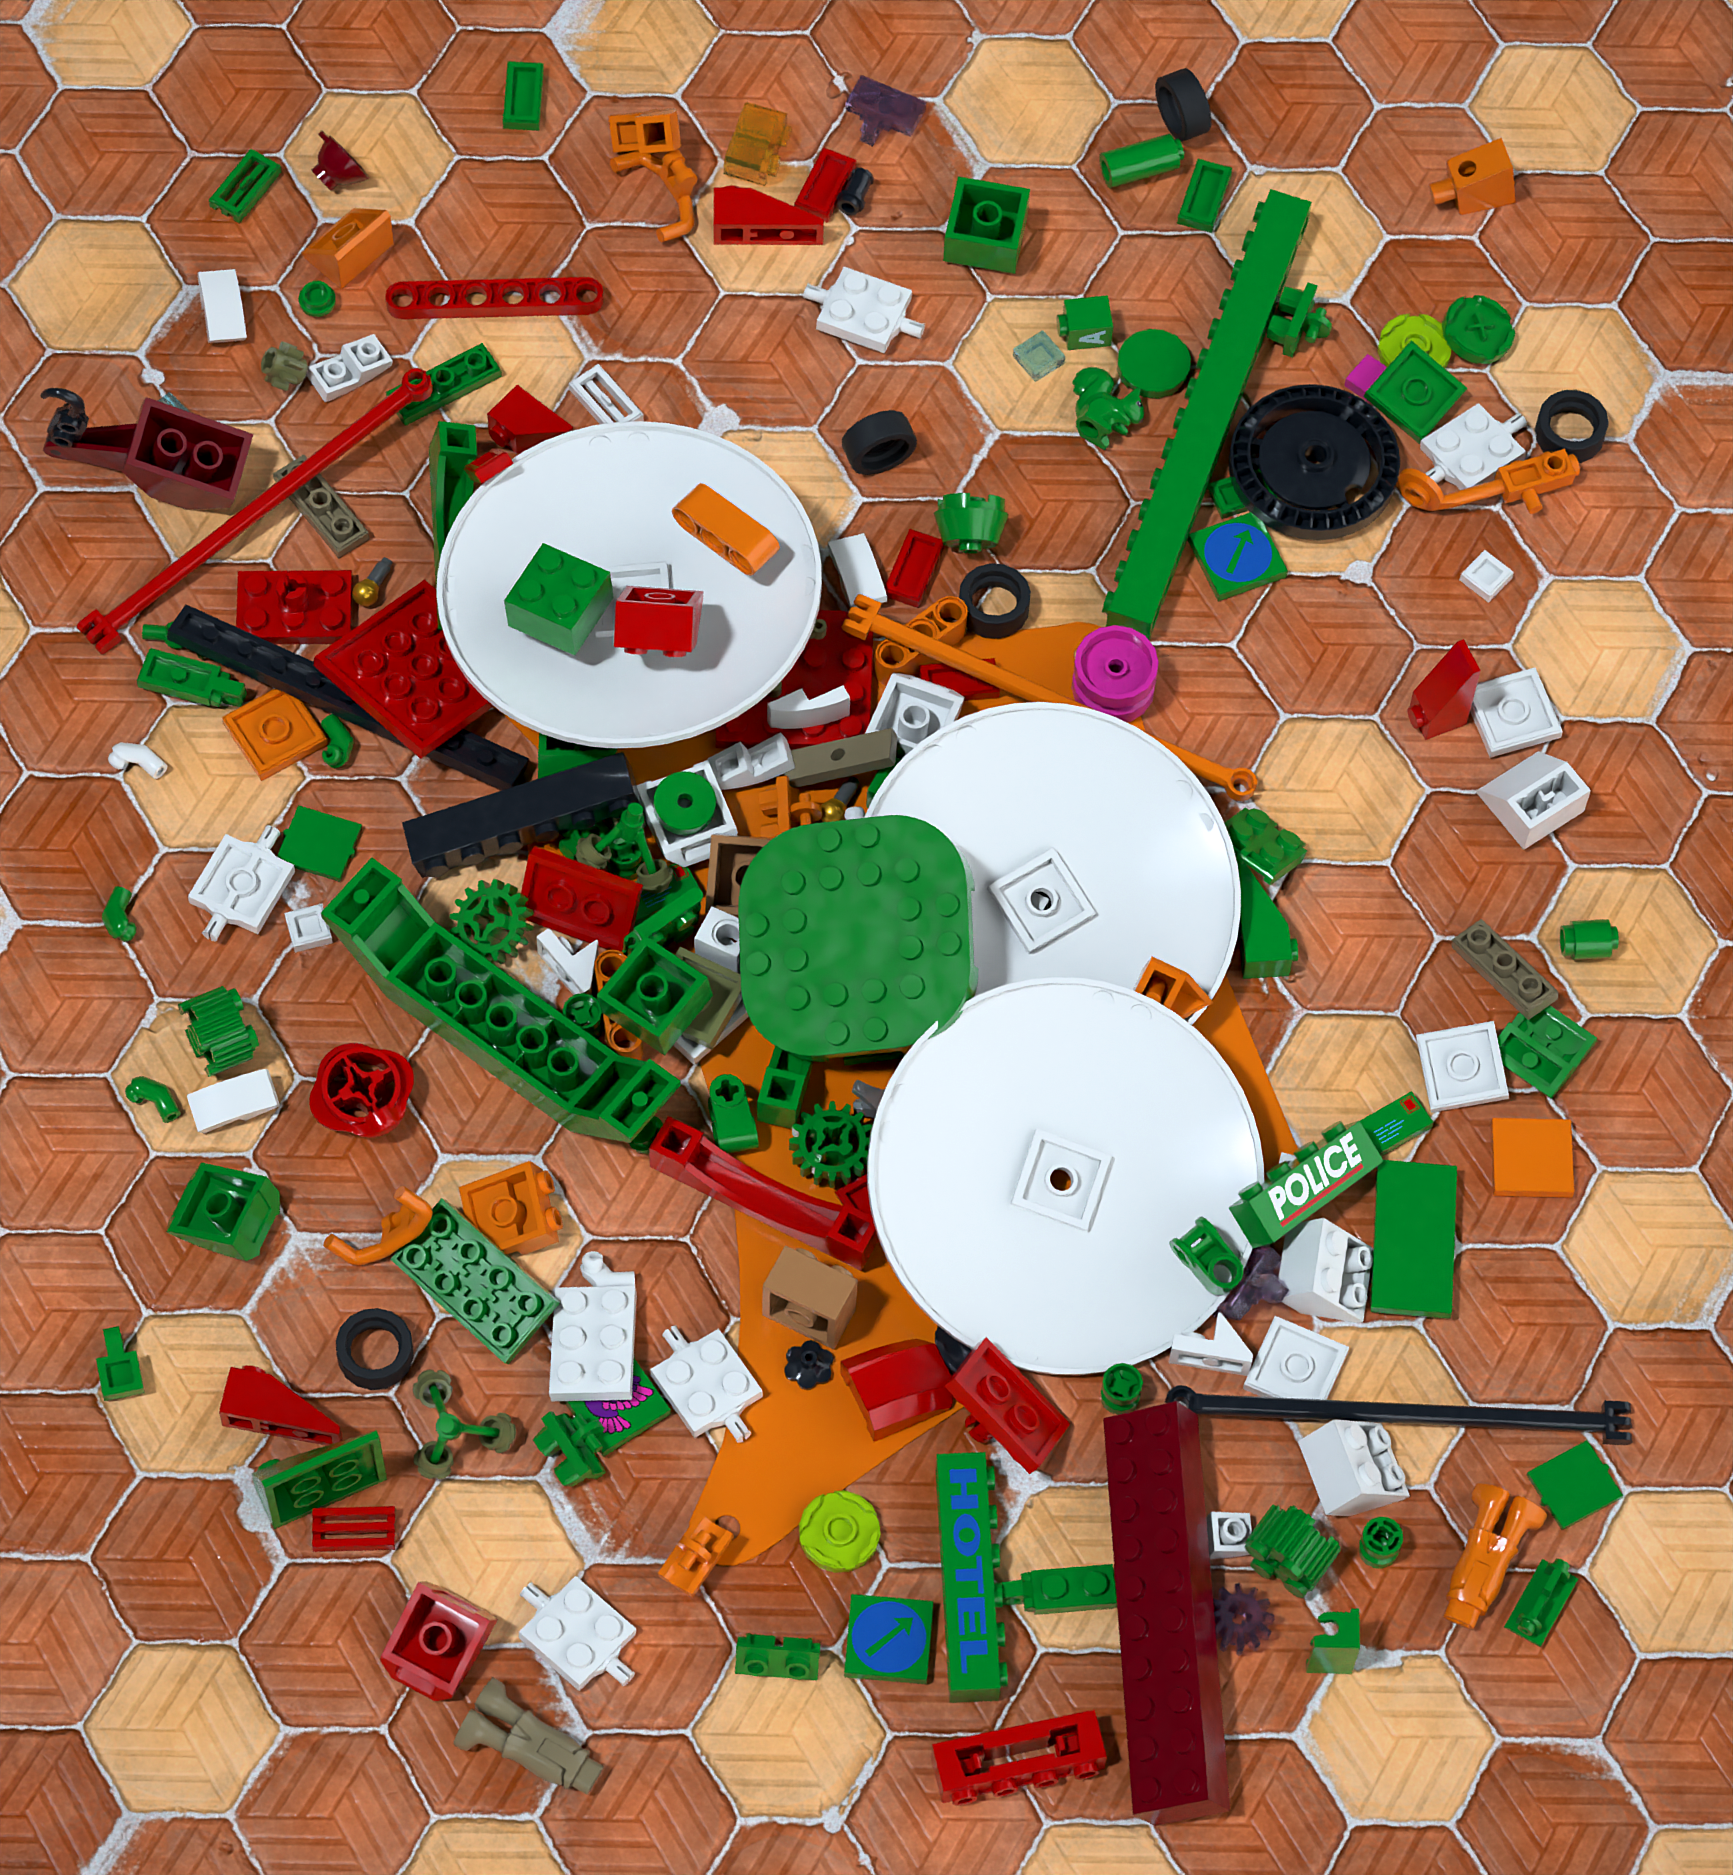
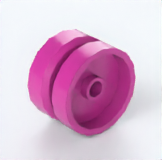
M1113 625L1098 628L1085 636L1077 648L1071 688L1075 701L1102 713L1114 716L1124 722H1131L1144 714L1153 701L1159 661L1155 647L1145 635L1124 626Z

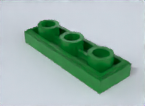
M481 343L426 371L427 376L430 375L433 385L430 397L424 401L411 402L397 412V415L406 426L502 377L501 369L485 345ZM415 379L412 380L410 383L413 385H417L421 383L423 379ZM402 384L387 391L386 397L390 395L392 392H394L397 388H399Z

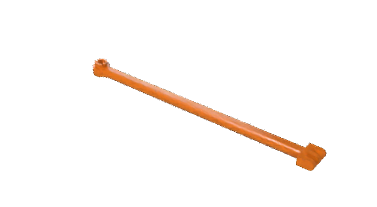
M862 594L856 596L854 604L857 607L850 608L847 614L850 619H845L841 626L845 632L862 640H866L869 631L874 632L1030 702L1064 703L1095 710L878 613L882 603ZM1145 732L1175 754L1193 774L1224 787L1231 799L1246 801L1253 796L1257 787V778L1251 770L1241 767L1236 769L1226 768ZM1241 784L1245 787L1246 791L1240 792L1233 785Z

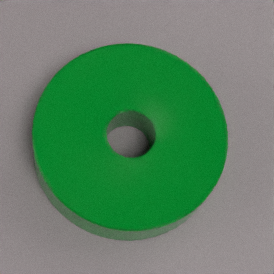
M686 771L673 773L664 778L655 791L654 813L658 822L672 833L678 835L698 833L709 825L715 814L716 795L714 789L704 777L696 773ZM688 799L692 805L688 808H682L678 805V801Z

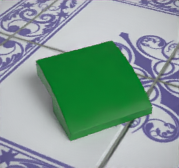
M1550 1005L1529 1020L1519 1012L1512 1023L1509 1022L1497 1038L1503 1066L1550 1099L1565 1084L1598 1041L1597 1037Z

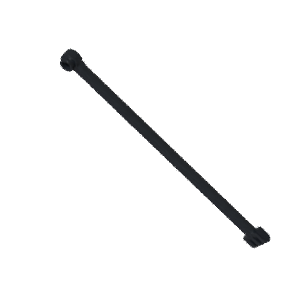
M1179 1385L1173 1387L1168 1392L1164 1402H1183L1188 1409L1202 1415L1602 1432L1603 1444H1632L1631 1433L1616 1432V1430L1632 1428L1631 1418L1615 1416V1414L1625 1415L1631 1413V1403L1625 1401H1604L1601 1406V1412L1211 1395L1197 1394L1190 1387Z

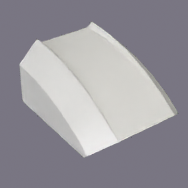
M892 673L865 734L893 728L898 736L896 757H904L921 741L942 727L956 721L965 697L952 689L912 675Z
M708 760L683 770L704 777L711 784L716 795V808L713 819L706 828L698 833L678 835L666 830L658 822L653 808L654 795L658 785L664 778L637 785L643 814L656 843L667 860L682 867L709 859L712 834L737 835L738 833ZM688 799L678 801V805L682 808H688L692 805Z

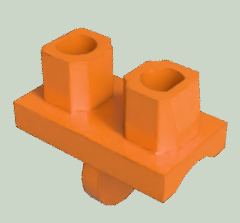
M787 775L776 777V787L759 792V805L765 816L778 815L777 822L761 825V837L775 838L791 828L812 824V822L818 821L823 816L822 806L811 802V795L809 793L800 794L797 788L791 787Z
M698 1513L659 1570L658 1577L693 1598L733 1539V1533L719 1527L704 1515Z

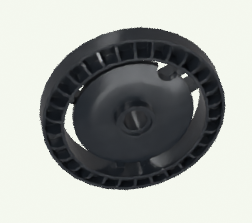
M1307 384L1290 386L1276 390L1261 398L1239 420L1233 433L1229 453V475L1232 485L1241 503L1248 511L1262 520L1266 526L1282 534L1309 540L1340 538L1353 534L1372 523L1390 503L1396 489L1400 469L1399 447L1393 431L1382 415L1362 398L1345 390L1325 385ZM1276 422L1267 431L1263 439L1257 438L1264 429H1266L1272 423ZM1365 438L1374 452L1378 466V477L1365 495L1359 500L1348 504L1345 493L1351 488L1362 490L1369 476L1371 458L1369 448L1364 440ZM1250 452L1259 453V457H1250ZM1308 460H1315V461H1318L1319 463H1317V464L1311 463V462L1308 461ZM1254 469H1260L1262 478L1265 481L1266 485L1276 496H1278L1283 501L1279 500L1274 495H1272L1261 484V482L1259 481L1258 477L1254 472Z

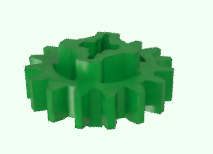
M493 879L491 886L489 883L480 880L478 881V891L467 887L465 893L468 898L465 901L455 900V904L460 907L459 913L450 914L449 918L457 921V926L453 927L450 933L456 937H461L459 940L488 961L492 962L494 960L504 964L506 953L517 957L519 955L516 949L517 944L527 945L529 943L523 937L524 931H532L534 929V926L526 923V918L532 916L534 912L530 908L523 907L528 898L521 893H517V887L509 883L505 885L504 882L498 879ZM509 906H510L511 911H512V916H511L510 913L508 912ZM471 928H472L473 931L475 932L474 937H473V935H472Z
M830 1101L829 1109L823 1111L819 1104H815L813 1116L803 1111L800 1117L802 1125L793 1124L792 1135L794 1137L789 1139V1150L795 1151L792 1153L793 1165L802 1164L800 1167V1175L802 1177L810 1173L814 1174L815 1185H818L824 1178L828 1179L830 1188H834L836 1179H842L847 1185L851 1183L852 1173L858 1177L864 1175L863 1164L867 1165L872 1124L862 1126L864 1114L860 1112L855 1116L850 1115L851 1105L846 1104L842 1111L836 1110L834 1101ZM808 1136L811 1137V1142L814 1144L810 1153L806 1148ZM855 1136L859 1143V1148L856 1153L853 1151V1146L851 1145V1143H853V1138Z

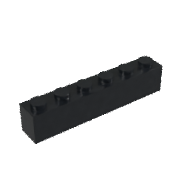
M620 752L402 822L412 864L422 878L427 876L438 877L447 873L449 869L458 866L476 865L483 862L485 858L499 853H514L520 850L522 846L533 842H548L557 838L559 834L574 829L585 830L593 827L596 822L608 818H621L623 811L628 808L630 803H639L641 806L642 803L632 767L624 752Z

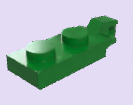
M152 648L149 649L137 678L139 688L207 706L220 707L221 702H223L224 704L241 707L247 695L245 684L230 680V674L223 672L221 666Z
M1113 1564L1031 1570V1572L1021 1573V1580L1001 1583L1003 1606L1024 1604V1610L1034 1611V1615L1114 1609L1117 1607Z

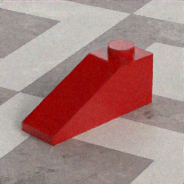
M734 185L714 187V245H823V218L752 188H740Z
M1464 639L1454 644L1413 691L1410 707L1407 709L1408 717L1412 726L1415 729H1420L1425 740L1467 725L1481 670Z
M245 1365L242 1369L230 1367L219 1409L222 1426L325 1446L343 1441L339 1425L271 1374H267L263 1369L256 1366Z

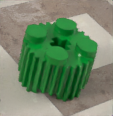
M221 986L178 1004L180 1014L187 1013L191 1025L187 1026L188 1029L185 1032L193 1053L197 1058L204 1055L209 1064L204 1068L208 1077L253 1059V1051L259 1046L258 1038L252 1025L245 1026L242 1021L240 1011L244 1010V1006L235 988L226 990L224 986Z
M1273 1504L1245 1541L1246 1551L1254 1558L1250 1563L1251 1568L1266 1579H1270L1274 1575L1277 1579L1282 1580L1284 1587L1298 1598H1304L1308 1592L1314 1589L1340 1553L1341 1547L1338 1545L1339 1542L1332 1536L1326 1541V1538L1321 1536L1320 1532L1313 1527L1316 1521L1311 1515L1304 1513L1302 1509H1297L1294 1505L1289 1506L1285 1511L1284 1509L1280 1510L1279 1505Z

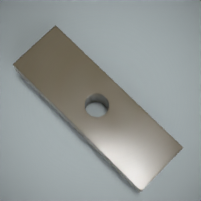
M303 454L273 473L274 481L278 482L305 461L307 457ZM320 473L288 497L338 559L370 539L369 532Z
M893 728L791 750L795 769L784 773V776L787 775L789 777L791 787L797 788L895 766L898 736Z
M1482 919L1451 940L1452 948L1527 1020L1558 1000V991Z

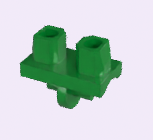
M1307 282L1304 291L1284 287L1278 304V310L1293 314L1294 316L1292 320L1274 314L1269 323L1266 336L1284 345L1283 355L1293 358L1303 332L1306 333L1305 340L1309 343H1314L1316 338L1328 337L1331 332L1332 324L1325 317L1327 311L1324 308L1319 307L1315 313H1311L1315 305L1313 299L1318 288L1317 285Z
M549 1411L541 1418L545 1426L533 1438V1441L545 1456L552 1457L561 1449L567 1457L554 1468V1473L562 1485L573 1487L586 1478L598 1479L606 1473L595 1456V1453H598L603 1448L597 1439L604 1431V1426L599 1420L587 1423L581 1414L571 1420L566 1413L556 1416L552 1411Z

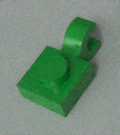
M119 1326L103 1329L108 1356L96 1358L104 1401L145 1393L136 1350L124 1351Z

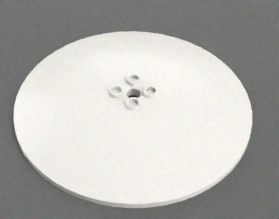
M646 421L614 422L569 431L545 440L511 459L514 464L485 481L466 502L447 535L437 573V604L444 637L456 664L482 697L508 717L541 734L580 745L603 748H643L669 744L713 730L738 717L762 700L792 669L813 631L820 606L822 567L818 542L810 519L790 487L773 469L745 449L714 434L686 426ZM703 483L712 488L767 528L777 539L780 546L779 551L752 576L744 574L685 531L674 519L671 512L672 508L698 484ZM542 543L607 570L611 575L614 598L576 655H572L508 626L504 599ZM626 586L704 591L697 644L691 653L686 652L684 657H667L663 655L662 650H647L646 654L636 655L625 653L624 648L614 647L616 600Z
M1013 703L988 708L964 716L942 727L921 741L895 766L873 797L864 818L904 815L926 821L943 832L958 846L968 861L975 886V891H971L974 965L979 968L975 996L1003 985L1047 977L1085 978L1104 981L1133 990L1143 967L1152 956L1187 972L1211 1000L1220 987L1230 965L1237 941L1241 911L1238 864L1232 841L1218 809L1196 776L1175 754L1137 727L1096 710L1064 703ZM1035 892L1046 893L1051 899V907L1044 911L1037 910L1031 904V895ZM1207 1006L1184 1020L1193 1025Z
M1047 977L1003 985L966 1001L959 1011H963L962 1014L948 1029L937 1036L929 1038L938 1029L937 1021L915 1042L900 1061L887 1083L877 1107L868 1148L867 1187L876 1233L890 1266L910 1297L935 1324L972 1350L976 1344L987 1337L1016 1368L1051 1375H1088L1105 1373L1114 1364L1126 1363L1135 1365L1155 1357L1172 1347L1174 1334L1182 1335L1185 1332H1193L1199 1328L1218 1309L1229 1294L1215 1295L1206 1290L1192 1271L1177 1258L1169 1242L1173 1238H1181L1196 1225L1195 1220L1202 1216L1215 1227L1222 1240L1236 1257L1240 1259L1243 1269L1252 1251V1246L1229 1210L1231 1205L1241 1199L1238 1193L1242 1189L1257 1181L1260 1184L1264 1183L1261 1141L1254 1115L1240 1084L1217 1050L1197 1029L1157 1001L1125 987L1078 977ZM1063 1170L1070 1176L1071 1185L1068 1190L1059 1191L1051 1185L1050 1175L1053 1171ZM1198 1239L1191 1247L1196 1246L1202 1239ZM1222 1265L1214 1266L1213 1273L1219 1282H1231V1273L1228 1268Z

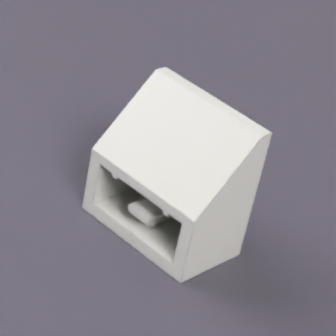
M1539 751L1477 790L1480 798L1523 850L1584 812L1591 792L1568 762Z
M1325 1218L1299 1223L1285 1234L1276 1299L1301 1314L1354 1323L1363 1322L1373 1262V1248Z
M1332 1420L1298 1441L1326 1515L1353 1516L1404 1500L1410 1496L1405 1485L1404 1472L1397 1464L1391 1449L1390 1436L1383 1428L1382 1423Z

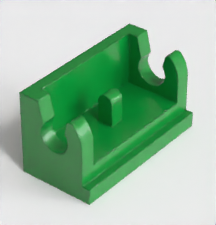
M1351 1608L1350 1612H1325L1320 1614L1317 1621L1323 1624L1327 1622L1334 1623L1337 1626V1632L1335 1635L1322 1634L1311 1639L1310 1645L1312 1649L1309 1659L1306 1660V1673L1352 1674L1360 1650L1359 1608Z

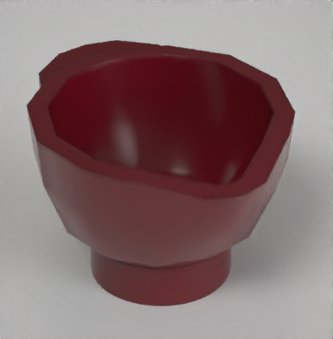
M323 131L318 134L324 143L318 153V164L311 171L327 188L332 191L337 185H350L369 179L364 169L331 135L328 136Z

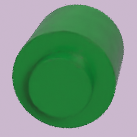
M1609 919L1570 921L1569 925H1561L1560 949L1562 956H1571L1573 960L1610 958L1612 950L1618 949V930L1616 926H1611Z

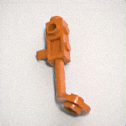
M1562 449L1555 452H1545L1524 461H1514L1509 465L1499 467L1493 481L1443 495L1442 490L1432 478L1412 468L1403 469L1399 473L1397 487L1408 503L1425 511L1453 508L1501 494L1505 504L1523 499L1529 514H1534L1543 508L1537 494L1572 485L1575 476L1580 474V466L1574 454L1567 455L1566 450Z

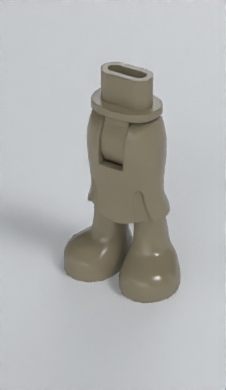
M492 1677L479 1694L475 1702V1710L471 1709L465 1717L453 1745L465 1751L470 1750L477 1744L489 1746L502 1753V1758L516 1761L547 1782L561 1786L564 1784V1788L567 1790L573 1786L588 1795L604 1766L589 1758L590 1751L583 1749L572 1737L543 1723L530 1710L524 1711L507 1697L506 1686L501 1681ZM482 1714L496 1717L511 1725V1731L507 1733Z

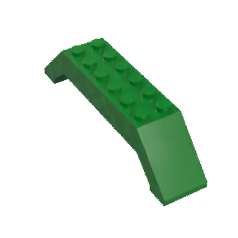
M372 857L321 912V918L388 999L570 1132L631 1143L681 1085L679 1079L650 1058L647 1061L618 1055L437 924L404 886L402 879Z

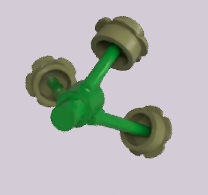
M630 803L628 808L623 811L621 818H610L612 820V830L604 838L596 834H590L587 838H580L577 841L576 858L578 862L597 869H604L607 866V861L612 856L608 845L613 840L621 838L625 841L637 842L645 863L640 865L636 871L638 876L636 883L642 884V890L650 894L665 891L673 879V870L667 867L664 860L652 859L643 829L647 827V822L643 814V807L639 803Z
M431 1369L419 1374L418 1382L413 1385V1394L416 1399H420L423 1405L429 1408H436L439 1419L436 1422V1431L439 1436L437 1441H430L424 1444L422 1449L416 1451L414 1464L418 1466V1472L428 1479H444L451 1473L450 1467L453 1466L454 1461L452 1451L446 1444L448 1440L452 1441L459 1438L462 1433L478 1435L481 1444L489 1450H495L496 1453L507 1451L516 1437V1427L511 1423V1417L506 1413L500 1412L497 1416L490 1415L484 1418L480 1426L462 1423L456 1416L448 1414L444 1405L450 1399L453 1390L450 1385V1376L442 1370L434 1372Z

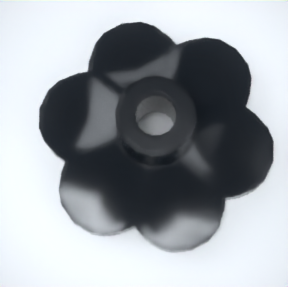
M809 1340L804 1342L801 1347L793 1346L787 1351L786 1359L788 1363L784 1369L785 1376L790 1381H797L801 1389L811 1390L817 1383L825 1384L830 1380V1366L833 1363V1355L830 1351L821 1349L817 1342Z

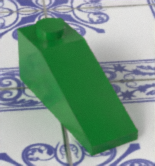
M1237 863L1241 888L1238 943L1243 979L1289 976L1292 962L1298 961L1297 939L1290 938L1287 921L1247 864L1240 865Z

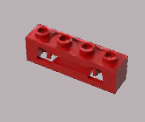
M1095 1709L934 1743L931 1748V1760L942 1804L952 1802L955 1806L972 1803L977 1800V1796L993 1793L995 1797L1008 1796L1017 1792L1018 1787L1034 1784L1035 1788L1049 1787L1058 1783L1059 1778L1074 1775L1075 1779L1079 1780L1091 1778L1099 1774V1770L1104 1769L1107 1758ZM1057 1741V1744L1054 1745L1056 1755L1051 1753L988 1767V1772H980V1769H982L980 1756L983 1762L1048 1748V1742Z

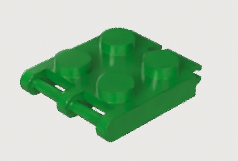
M1244 808L1224 822L1232 841L1237 863L1240 865L1247 864L1264 876L1263 881L1268 885H1272L1299 865L1307 853V850L1303 848L1306 846V843L1300 840L1295 833L1287 831L1285 828L1281 831L1277 830L1275 827L1278 824L1259 809L1252 808L1249 810Z
M697 887L689 889L636 926L631 933L625 936L622 952L628 957L644 936H647L663 948L674 940L676 943H680L687 939L695 931L694 926L699 921V912L703 899L702 890Z

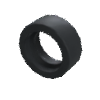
M1183 68L1159 77L1155 84V95L1162 119L1172 136L1183 142L1209 132L1211 127L1209 103L1199 80L1193 72Z
M1579 390L1559 391L1550 395L1541 406L1535 426L1536 441L1544 453L1565 449L1567 455L1574 454L1579 463L1593 458L1602 448L1609 425L1607 411L1601 402L1589 393ZM1564 412L1582 415L1593 426L1592 436L1583 441L1562 439L1551 429V418Z
M895 410L880 411L868 415L851 426L842 438V448L852 469L856 473L863 475L878 474L898 466L910 457L917 447V438L907 417L902 412Z
M990 563L978 566L969 572L960 585L959 598L967 606V628L984 638L995 639L1011 636L1021 629L1029 614L1031 591L1027 580L1016 569L1005 564ZM1001 587L1010 591L1016 597L1017 603L1016 607L1009 613L999 616L987 615L979 611L972 604V596L983 588Z
M380 1308L364 1309L350 1316L340 1327L335 1341L338 1365L345 1378L357 1387L368 1390L387 1389L400 1382L409 1372L414 1358L411 1332L404 1320L395 1313ZM370 1329L389 1331L398 1342L399 1351L396 1359L392 1364L382 1369L369 1370L360 1367L351 1356V1345L357 1335Z

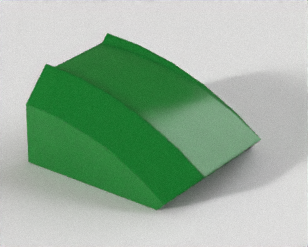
M201 1162L188 1181L168 1222L166 1232L207 1250L248 1261L260 1255V1248L276 1215L280 1214V1192L266 1176Z

